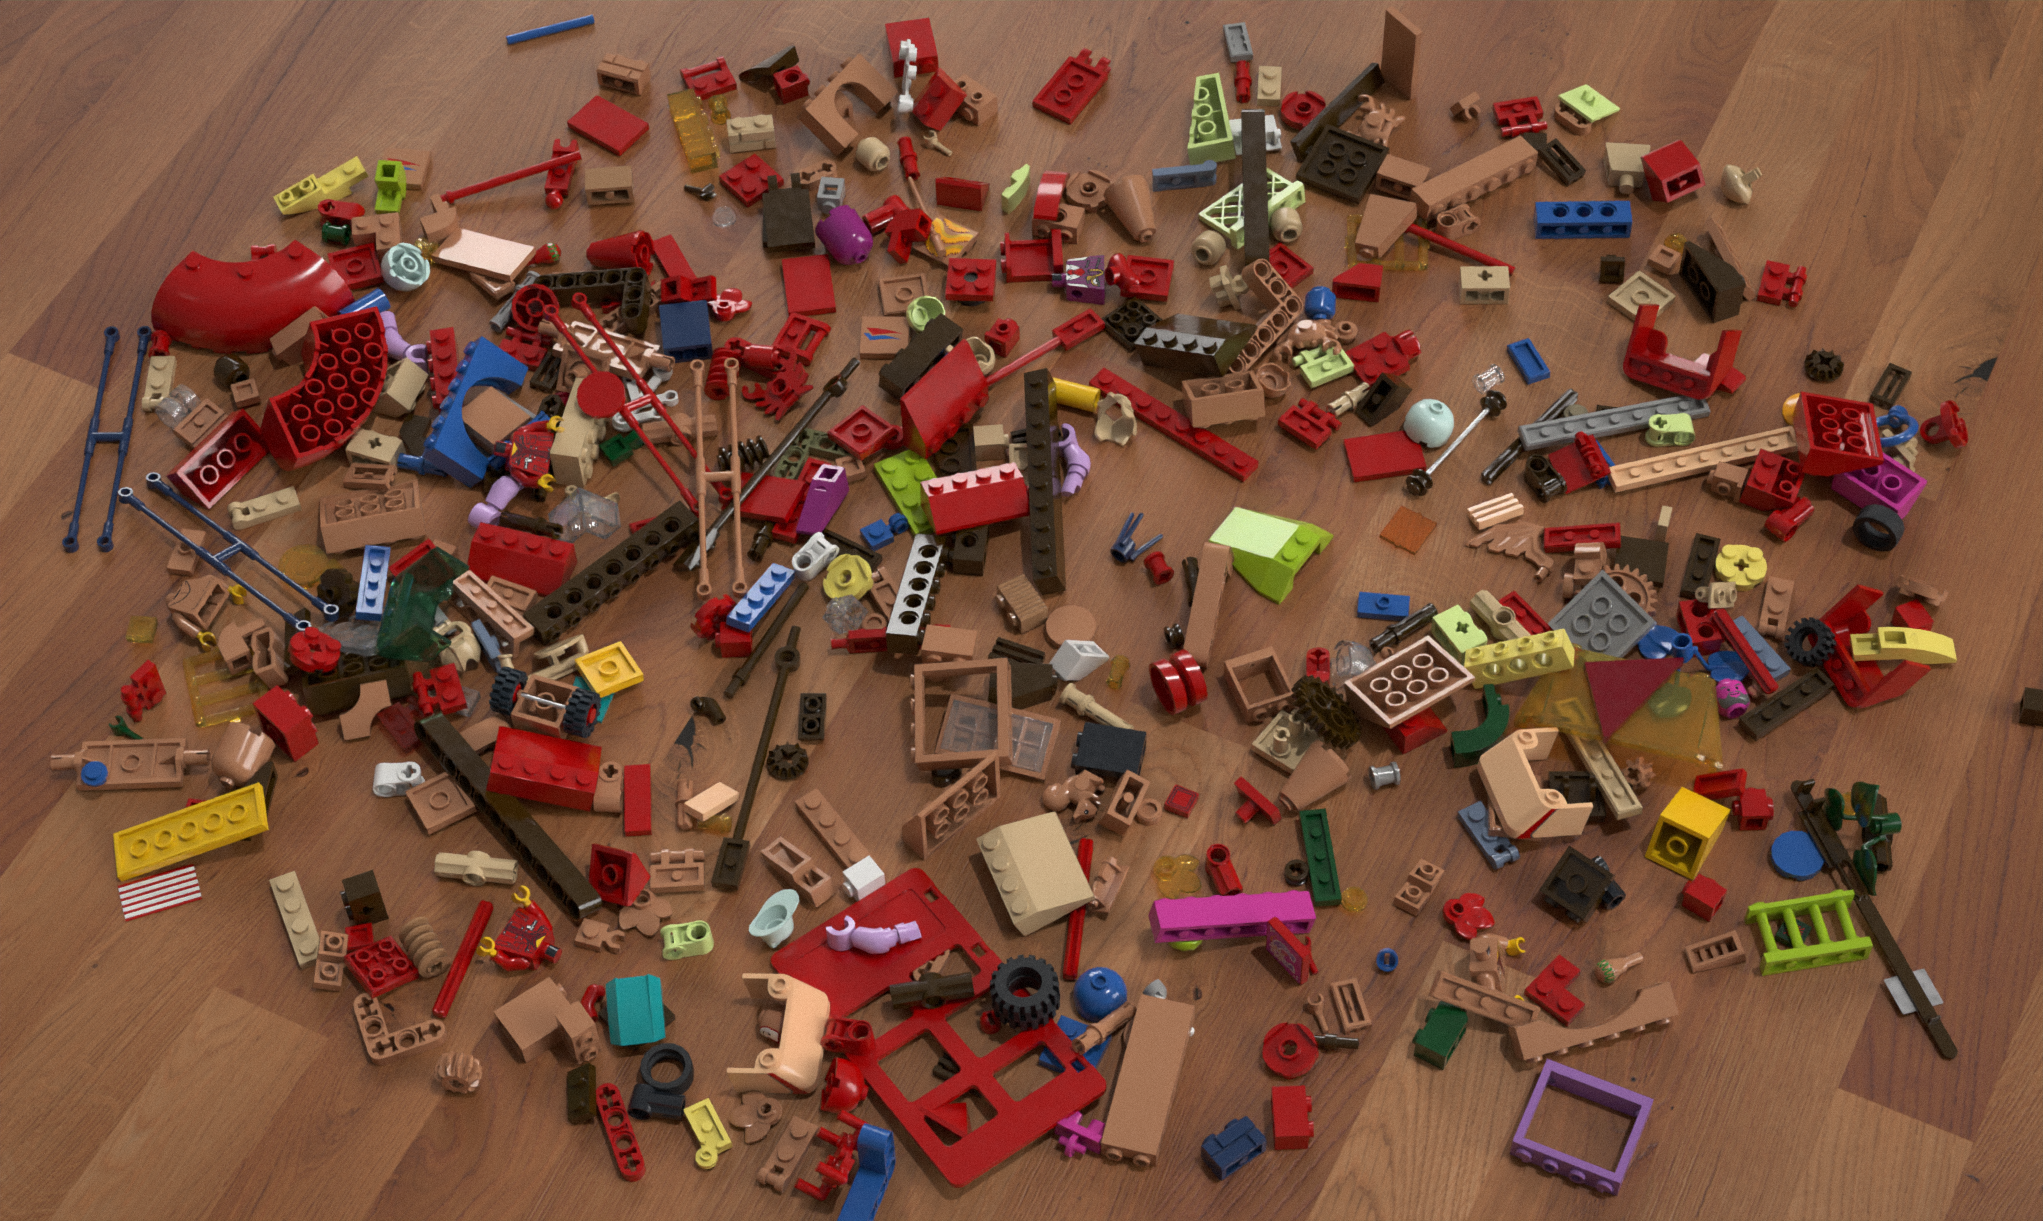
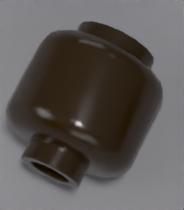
M226 354L217 359L214 366V376L226 388L231 389V384L249 380L250 368L237 355Z

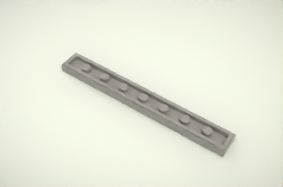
M1682 395L1522 425L1518 427L1517 432L1525 451L1574 442L1575 434L1580 431L1588 434V436L1593 434L1594 438L1650 428L1648 425L1649 419L1656 414L1686 413L1692 420L1708 417L1711 411L1706 399L1698 400Z

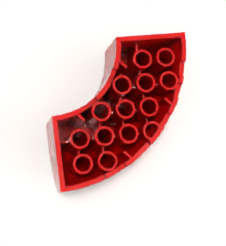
M294 240L288 246L270 256L248 262L218 261L191 251L168 274L160 286L152 305L151 322L155 331H167L174 341L191 344L196 349L201 347L213 349V352L226 354H232V351H246L247 354L268 352L269 348H273L270 341L271 337L312 307L316 306L328 317L338 315V311L355 302V299L341 276L323 258L297 240Z
M377 306L309 323L300 353L306 375L299 385L268 399L260 431L273 458L283 470L292 471L308 466L339 449L354 436L374 409L383 388L388 365L386 331Z

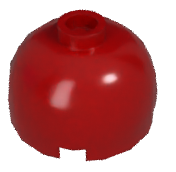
M530 284L524 286L516 292L512 299L511 312L513 319L520 327L528 331L537 332L539 323L544 319L543 310L546 305H555L559 313L557 297L551 289L544 285Z
M834 1057L826 1073L825 1080L827 1084L826 1089H822L820 1109L832 1114H838L841 1109L849 1113L857 1107L859 1101H865L868 1085L864 1084V1074L854 1062Z

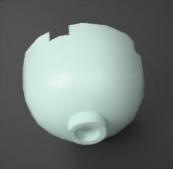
M399 243L384 255L381 263L382 276L390 287L398 291L415 290L428 279L430 274L429 262L427 259L424 261L420 255L422 252L419 248L408 243Z
M1423 399L1413 404L1404 422V430L1414 442L1418 444L1420 441L1428 443L1426 447L1431 448L1441 447L1446 444L1454 428V417L1451 410L1444 403L1434 399Z

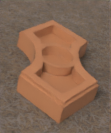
M386 679L360 684L358 702L353 708L339 715L344 740L370 736L373 717L381 709L391 706Z

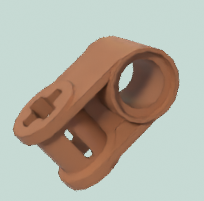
M1460 204L1453 209L1441 212L1437 216L1435 233L1450 240H1455L1474 233L1480 227L1481 220L1470 212V207L1467 204Z
M608 761L599 768L593 803L595 812L622 813L624 777L622 776V767L617 762Z

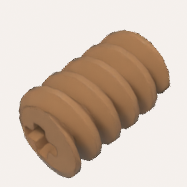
M426 917L414 918L402 927L399 933V940L404 945V949L408 952L410 959L413 960V964L421 976L430 978L447 971L452 962L451 958L447 956V951L442 948V943L438 940L437 934L433 932V927L429 925Z

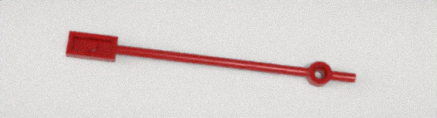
M1091 308L1053 329V339L987 376L985 379L988 387L1060 345L1066 351L1105 329V322ZM893 425L896 427L897 434L870 455L882 448L889 450L900 448L903 445L902 426Z

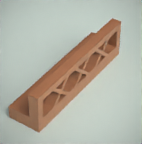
M471 570L450 580L449 603L471 623L480 619L488 634L496 637L500 649L506 654H512V660L519 657L520 642L534 635V627Z

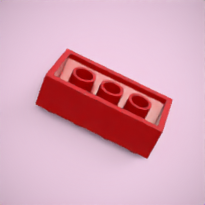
M244 409L232 412L166 477L182 495L208 510L270 450L260 431V427Z
M1015 462L920 482V505L936 535L1030 515V505L1024 479Z
M480 522L471 541L466 572L471 570L484 583H488L491 576H495L535 590L538 596L547 597L569 581L578 561L573 543Z

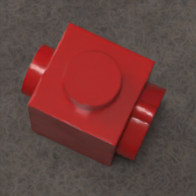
M1745 788L1744 795L1737 796L1736 800H1732V814L1737 816L1739 831L1766 830L1768 821L1773 820V800L1766 796L1765 789Z

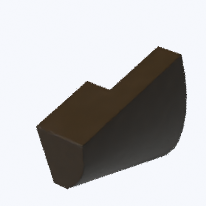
M788 46L740 73L739 79L756 82L763 75L771 76L776 71L780 72L795 66L799 62L795 46Z

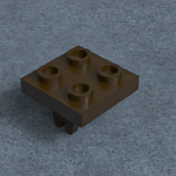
M1549 771V789L1560 792L1567 804L1592 802L1593 809L1587 822H1605V800L1595 784V775H1590L1588 771Z

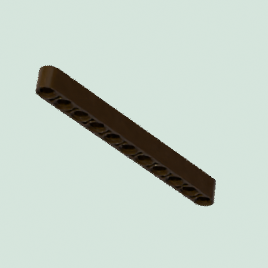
M436 712L414 722V731L420 742L570 916L575 920H579L601 909L602 901L598 892L514 796L486 791L490 768L441 712Z

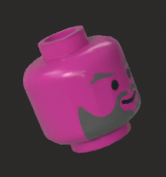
M1723 679L1717 683V686L1712 691V699L1720 715L1733 719L1742 716L1747 711L1750 700L1744 685L1740 681Z

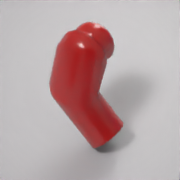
M597 984L589 985L580 1001L594 1023L599 1019L595 1003L597 1000H602L603 996H605V988Z

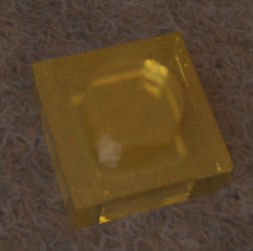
M131 616L126 632L127 641L153 643L158 626L157 618Z

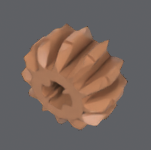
M455 1051L442 1053L441 1058L438 1059V1063L435 1065L434 1078L436 1079V1084L443 1086L444 1090H452L454 1093L458 1091L466 1094L467 1091H474L479 1081H481L482 1066L480 1065V1060L474 1059L472 1054H464L463 1051L461 1053H456Z

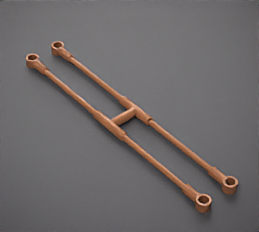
M728 358L724 361V369L727 373V386L730 393L732 447L730 471L706 472L701 400L702 377L705 373V365L699 359L693 360L690 363L696 405L697 458L695 459L700 537L699 585L696 590L698 598L703 601L709 600L712 597L706 559V482L731 481V494L734 501L736 567L734 568L735 582L732 585V592L734 597L742 599L748 592L744 579V567H742L740 521L741 472L740 457L738 456L735 390L737 387L739 363L735 358Z

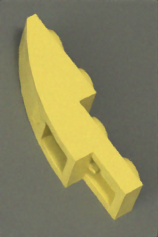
M356 156L318 179L314 174L308 176L273 198L283 215L307 212L318 209V204L323 200L332 199L338 201L352 194L350 187L369 177Z
M1877 627V633L1850 634L1849 642L1853 661L1903 659V661L1909 660L1921 664L1956 663L1957 661L1953 639L1931 631L1904 627Z

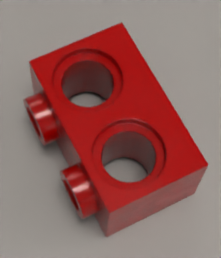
M1697 599L1679 601L1676 619L1680 632L1688 634L1692 638V644L1698 647V652L1701 656L1718 652L1721 643H1724V634L1712 618L1716 608H1708L1707 602H1700Z

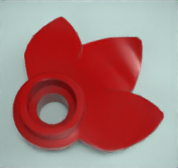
M728 288L721 294H717V300L707 302V306L712 308V312L717 320L729 321L734 318L735 313L748 311L752 307V302L742 300V291L738 288Z
M1465 893L1459 899H1449L1443 905L1442 911L1445 921L1454 925L1456 932L1467 940L1476 938V929H1487L1495 924L1492 914L1482 907L1485 898L1479 894Z

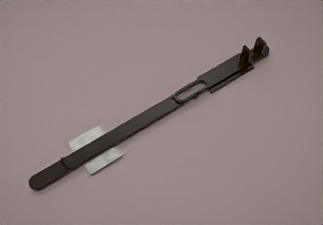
M1815 780L1793 781L1790 789L1803 810L1797 814L1828 868L1835 867L1842 883L1848 890H1854L1840 866V863L1846 864L1863 894H1858L1854 890L1853 900L1896 974L1895 977L1884 979V982L1902 1014L1917 1011L1941 1054L1947 1059H1954L1958 1054V1050L1941 1022V1016L1937 1015L1933 1008L1935 1005L1942 1004L1943 1000L1925 969L1912 971L1867 893V888L1852 864V859L1822 809L1826 799L1824 797L1818 799L1812 797L1810 792L1815 785Z

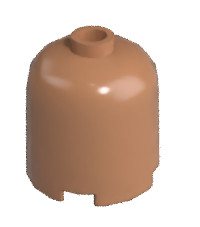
M231 722L229 727L226 728L211 759V767L214 774L219 778V783L227 788H233L234 786L244 787L252 776L268 762L276 746L273 740L266 734L261 732L258 736L249 731V725L240 722Z

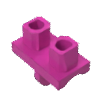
M1078 1111L1069 1118H1064L1058 1122L1054 1133L1061 1136L1058 1143L1066 1146L1065 1156L1072 1157L1075 1151L1084 1155L1086 1149L1100 1154L1105 1124L1092 1119L1088 1128L1079 1125L1083 1115Z

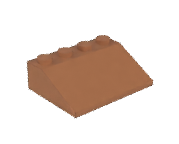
M418 479L390 484L389 490L362 489L320 497V526L327 554H342L347 550L355 548L365 549V545L381 543L389 545L397 540H415L426 535Z
M1428 635L1344 682L1346 700L1350 703L1349 707L1362 719L1391 729L1474 682L1475 676Z
M994 751L972 770L965 771L956 783L947 786L939 797L934 801L926 803L922 811L914 817L908 818L901 827L903 842L925 860L1001 797L999 754Z

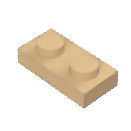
M1259 66L1257 105L1280 106L1282 67Z

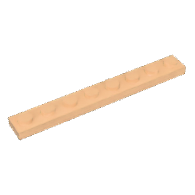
M1788 426L1609 467L1611 474L1607 476L1614 491L1620 492L1708 472L1711 469L1716 470L1719 461L1731 465L1755 461L1760 448L1777 455L1798 451L1795 430L1793 426Z

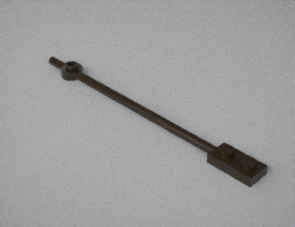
M853 357L838 375L825 384L823 387L824 392L741 489L740 506L828 401L834 396L838 398L847 390L845 387L847 385L846 380L860 365L858 359ZM733 500L711 526L706 529V553L715 547V541L721 535L719 530L734 514ZM699 534L673 564L679 572L693 571L700 565Z
M798 626L791 627L786 646L778 649L774 656L775 665L779 673L733 838L724 837L711 881L713 888L739 890L750 850V841L743 840L788 675L797 670L801 663L800 653L796 649L801 628Z

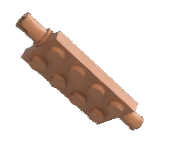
M542 319L538 326V333L557 338V343L552 348V354L562 359L564 344L568 343L563 334L558 332L552 322ZM573 321L571 325L564 323L567 326V331L579 346L612 355L609 368L610 373L634 380L594 326ZM605 330L641 379L651 367L663 369L667 372H671V369H673L675 358L660 354L659 345Z
M186 738L82 742L81 751L75 752V754H52L51 759L54 760L50 761L52 771L75 770L77 772L76 786L78 791L183 787L185 768L190 765L208 766L210 765L208 760H210L211 755L209 749L187 750L188 742ZM92 761L102 762L108 770V777L105 783L98 787L86 785L81 778L83 767Z

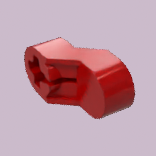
M1321 647L1308 650L1306 655V675L1308 677L1313 675L1315 679L1320 677L1322 682L1327 681L1330 687L1329 651Z

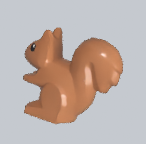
M1083 770L1080 774L1066 779L1062 785L1059 783L1049 785L1042 794V801L1052 811H1061L1070 803L1075 804L1077 807L1073 818L1077 824L1081 820L1093 818L1097 814L1095 805H1101V802L1099 801L1100 797L1095 795V792H1102L1106 787L1102 785L1104 782L1102 778Z

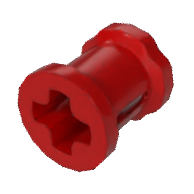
M164 330L154 331L151 334L152 347L148 351L149 358L151 359V356H170L168 349L173 341L172 336Z
M1161 551L1149 554L1143 561L1145 568L1150 569L1153 574V581L1157 585L1167 583L1173 578L1175 572L1172 567H1168L1165 562V556Z

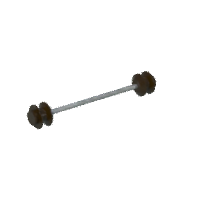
M1489 390L1486 393V397L1480 399V405L1483 409L1481 414L1426 472L1421 469H1415L1412 472V476L1406 478L1407 489L1412 494L1424 496L1427 489L1433 486L1430 474L1486 414L1497 417L1500 415L1501 410L1507 407L1506 398L1501 392Z

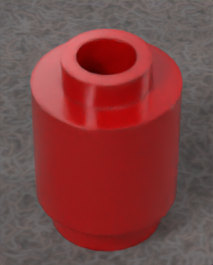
M752 344L745 347L744 364L749 365L751 368L774 370L776 365L780 364L781 352L777 351V347L774 345Z

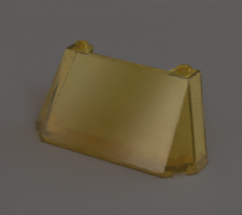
M1572 643L1575 650L1573 668L1541 675L1516 714L1514 727L1527 729L1528 723H1535V729L1540 727H1557L1559 732L1602 742L1583 669L1584 662L1628 659L1584 650L1581 645ZM1675 671L1669 681L1661 689H1658L1651 696V699L1640 710H1637L1619 731H1616L1610 737L1607 743L1696 763V767H1700L1702 762L1709 765L1707 772H1721L1723 758L1715 679H1711L1710 675L1706 673L1695 672V675Z

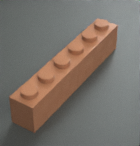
M1518 136L1412 188L1409 202L1416 203L1417 214L1425 222L1437 218L1441 212L1453 209L1470 200H1475L1480 195L1493 191L1497 187L1511 182L1525 173H1530L1535 169L1538 152L1523 137Z

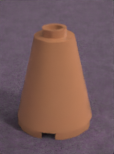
M1142 175L1121 178L1122 183L1118 185L1112 183L1105 190L1103 195L1105 202L1136 241L1147 242L1156 233L1149 183Z
M1319 740L1311 743L1279 792L1281 796L1279 801L1288 811L1292 809L1295 811L1301 810L1352 778V775H1346L1349 769L1342 759L1331 748L1325 751L1321 747L1324 743Z

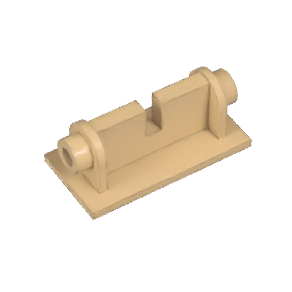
M1711 582L1710 587L1697 588L1695 597L1700 602H1707L1708 608L1734 607V602L1737 598L1736 582Z

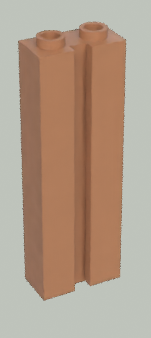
M1141 994L1101 1141V1154L1107 1158L1119 1161L1124 1157L1132 1158L1133 1163L1138 1166L1148 1167L1151 1165L1156 1167L1195 1018L1194 1005Z

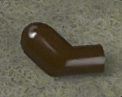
M699 696L691 699V708L697 713L710 715L716 725L722 724L726 720L725 714L715 699Z

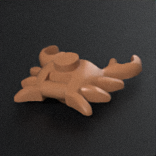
M1367 94L1359 95V102H1368L1367 105L1359 107L1360 111L1369 114L1364 116L1362 124L1358 127L1359 134L1355 135L1387 147L1391 131L1406 119L1405 116L1401 115L1393 119L1395 115L1394 108H1391L1387 114L1384 103L1379 104L1380 110H1378L1371 96Z
M1329 319L1292 322L1277 339V346L1273 350V357L1279 361L1282 360L1280 353L1286 352L1288 355H1292V347L1294 346L1298 349H1311L1318 344H1322V352L1327 351L1328 348H1333V355H1337L1342 349L1341 343L1336 341L1338 340V335L1334 333L1336 328L1330 325L1332 322Z

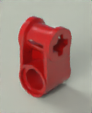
M326 199L318 204V212L321 214V227L328 220L331 225H349L352 233V218L365 215V209L362 205L354 202L349 203Z
M829 1016L827 1018V1031L820 1040V1045L824 1049L831 1052H843L860 1056L869 1055L875 1050L876 1041L872 1026L868 1021L848 1019L840 1016Z

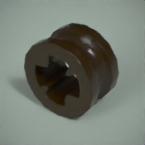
M1174 623L1172 628L1164 627L1165 639L1171 649L1175 648L1176 644L1184 645V636L1177 623Z
M1298 859L1289 861L1285 866V881L1295 887L1304 885L1308 880V865ZM1295 870H1300L1301 876L1299 873L1298 876H1293L1292 871L1295 873Z

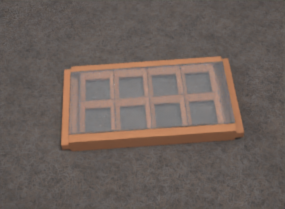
M951 694L935 754L998 749L997 704ZM1012 708L1013 765L999 766V770L1045 781L1061 720Z

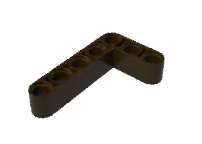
M641 267L546 274L537 277L533 284L544 285L551 289L557 297L559 305H571L573 295L578 292L586 295V303L622 300L621 315L627 331L632 335H638L647 329L652 289L647 273Z

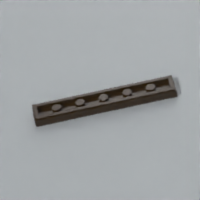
M1371 63L1290 141L1297 160L1304 161L1327 124L1338 128L1365 102L1358 101L1359 95L1367 94L1371 96L1385 83L1378 63Z

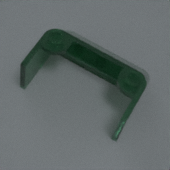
M436 546L399 573L390 586L374 649L375 653L388 659L427 662L433 660L440 652L448 648L452 641L432 630L438 604L447 601L451 597L454 590L452 588L453 581L468 571L469 565Z

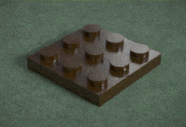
M1327 124L1296 173V180L1359 204L1376 177L1387 154H1390V148Z

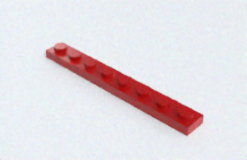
M1103 367L1089 381V386L1100 389V395L1104 398L1107 397L1106 395L1109 392L1126 396L1131 402L1135 417L1240 481L1244 482L1258 468V460L1207 429L1193 427L1187 417Z

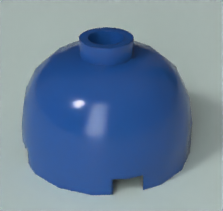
M1095 967L1085 971L1079 976L1074 986L1073 1000L1076 1011L1084 1019L1093 1023L1102 1020L1127 1001V988L1123 978L1116 971L1107 967Z

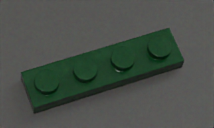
M1326 808L1299 811L1314 906L1340 905L1342 897Z

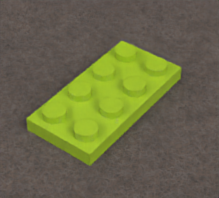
M907 450L873 464L875 473L898 511L908 519L907 523L913 536L915 537L916 534L929 535L934 533L920 505V482L937 478L927 460L912 450Z

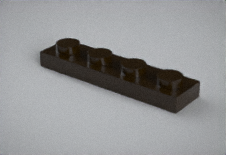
M1816 667L1740 717L1738 724L1757 741L1831 692L1835 684Z

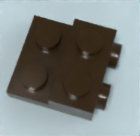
M1568 846L1539 891L1545 895L1543 900L1554 908L1561 905L1567 909L1565 915L1575 922L1579 923L1581 919L1588 922L1602 902V896L1616 876L1576 849Z

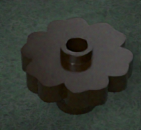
M345 568L326 569L320 576L321 584L317 586V597L328 605H337L339 607V618H347L354 612V604L358 600L360 583L354 581L352 574Z

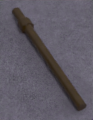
M801 582L742 667L736 669L732 675L733 680L723 692L727 698L731 699L739 687L745 685L750 678L749 673L808 591L809 586L806 583Z

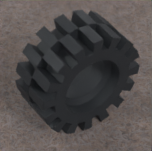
M1805 617L1801 618L1802 623L1795 621L1793 624L1796 627L1794 629L1788 628L1791 634H1785L1784 639L1789 641L1784 643L1785 648L1788 649L1786 652L1803 666L1815 667V663L1820 666L1823 664L1822 659L1828 661L1830 657L1827 654H1833L1835 651L1831 648V646H1836V641L1832 639L1835 638V634L1831 631L1830 627L1818 619L1816 620L1813 617H1809V620ZM1812 633L1816 634L1818 641L1815 647L1809 651H1804L1802 648L1804 639Z

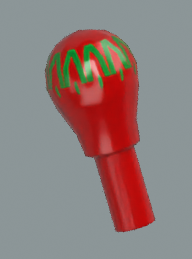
M553 242L542 245L536 250L535 256L526 266L535 263H555L561 256L560 247Z

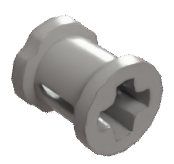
M1395 761L1390 762L1388 766L1378 768L1370 766L1368 768L1369 780L1374 790L1386 784H1400V771Z

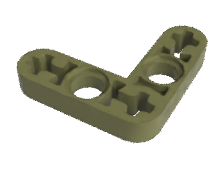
M806 428L781 457L774 474L775 477L797 480L810 455L835 461V459L852 454L845 453L848 451L842 447H838L837 451V446L839 445L830 440L827 433ZM824 442H829L832 444V447L823 449L820 445ZM792 455H799L801 457L800 460L795 462L788 460Z

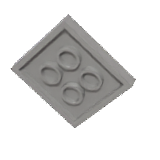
M1603 569L1548 623L1553 630L1565 629L1575 652L1585 662L1621 660L1657 624Z

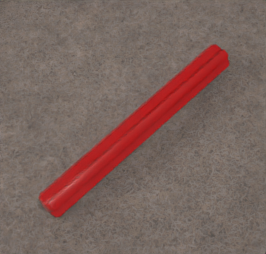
M481 900L476 908L432 1008L435 1017L443 1019L450 1010L494 909L493 904L489 901Z

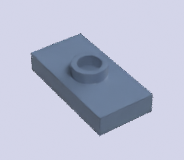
M478 619L472 622L471 625L473 635L478 640L481 650L493 670L498 673L499 670H502L500 660L497 658L498 655H501L499 643L494 635L490 636L482 622Z

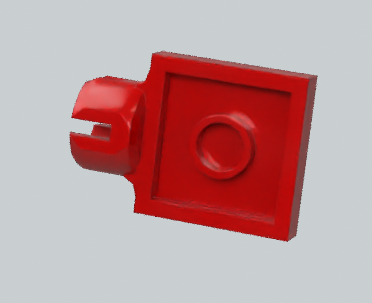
M1410 329L1396 336H1389L1385 331L1345 352L1354 364V373L1361 383L1365 382L1370 386L1366 388L1367 391L1373 386L1382 372L1399 376L1409 371L1410 365L1408 361L1422 353L1417 337H1410L1414 334Z

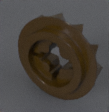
M1824 348L1820 351L1813 349L1812 353L1806 356L1804 368L1807 374L1816 380L1833 381L1841 376L1844 363L1841 361L1840 355H1834L1833 350L1826 352ZM1820 361H1822L1823 363H1829V365H1820Z
M788 741L785 745L779 746L777 744L773 751H769L767 759L769 771L780 779L799 777L806 771L809 764L806 749H802L798 743L795 745L789 744ZM783 755L788 758L792 757L793 766L787 761L783 762Z

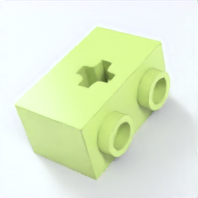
M1459 605L1432 618L1431 633L1442 647L1462 666L1465 663L1467 649L1487 645L1488 640L1485 633L1475 626L1470 614L1464 612Z

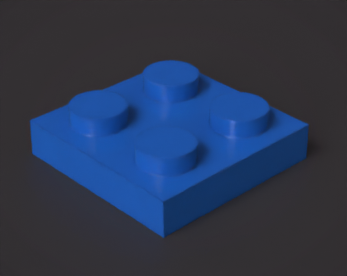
M1061 1015L1057 1023L1071 1041L1083 1034L1088 1027L1086 1024ZM1111 1034L1106 1037V1040L1101 1045H1095L1083 1054L1096 1070L1112 1040ZM1045 1046L1039 1058V1065L1062 1074L1065 1068ZM1078 1060L1071 1063L1078 1073L1085 1069Z

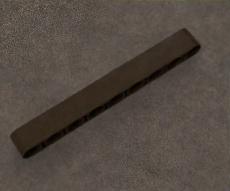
M1241 109L1245 266L1258 259H1265L1269 262L1265 109Z

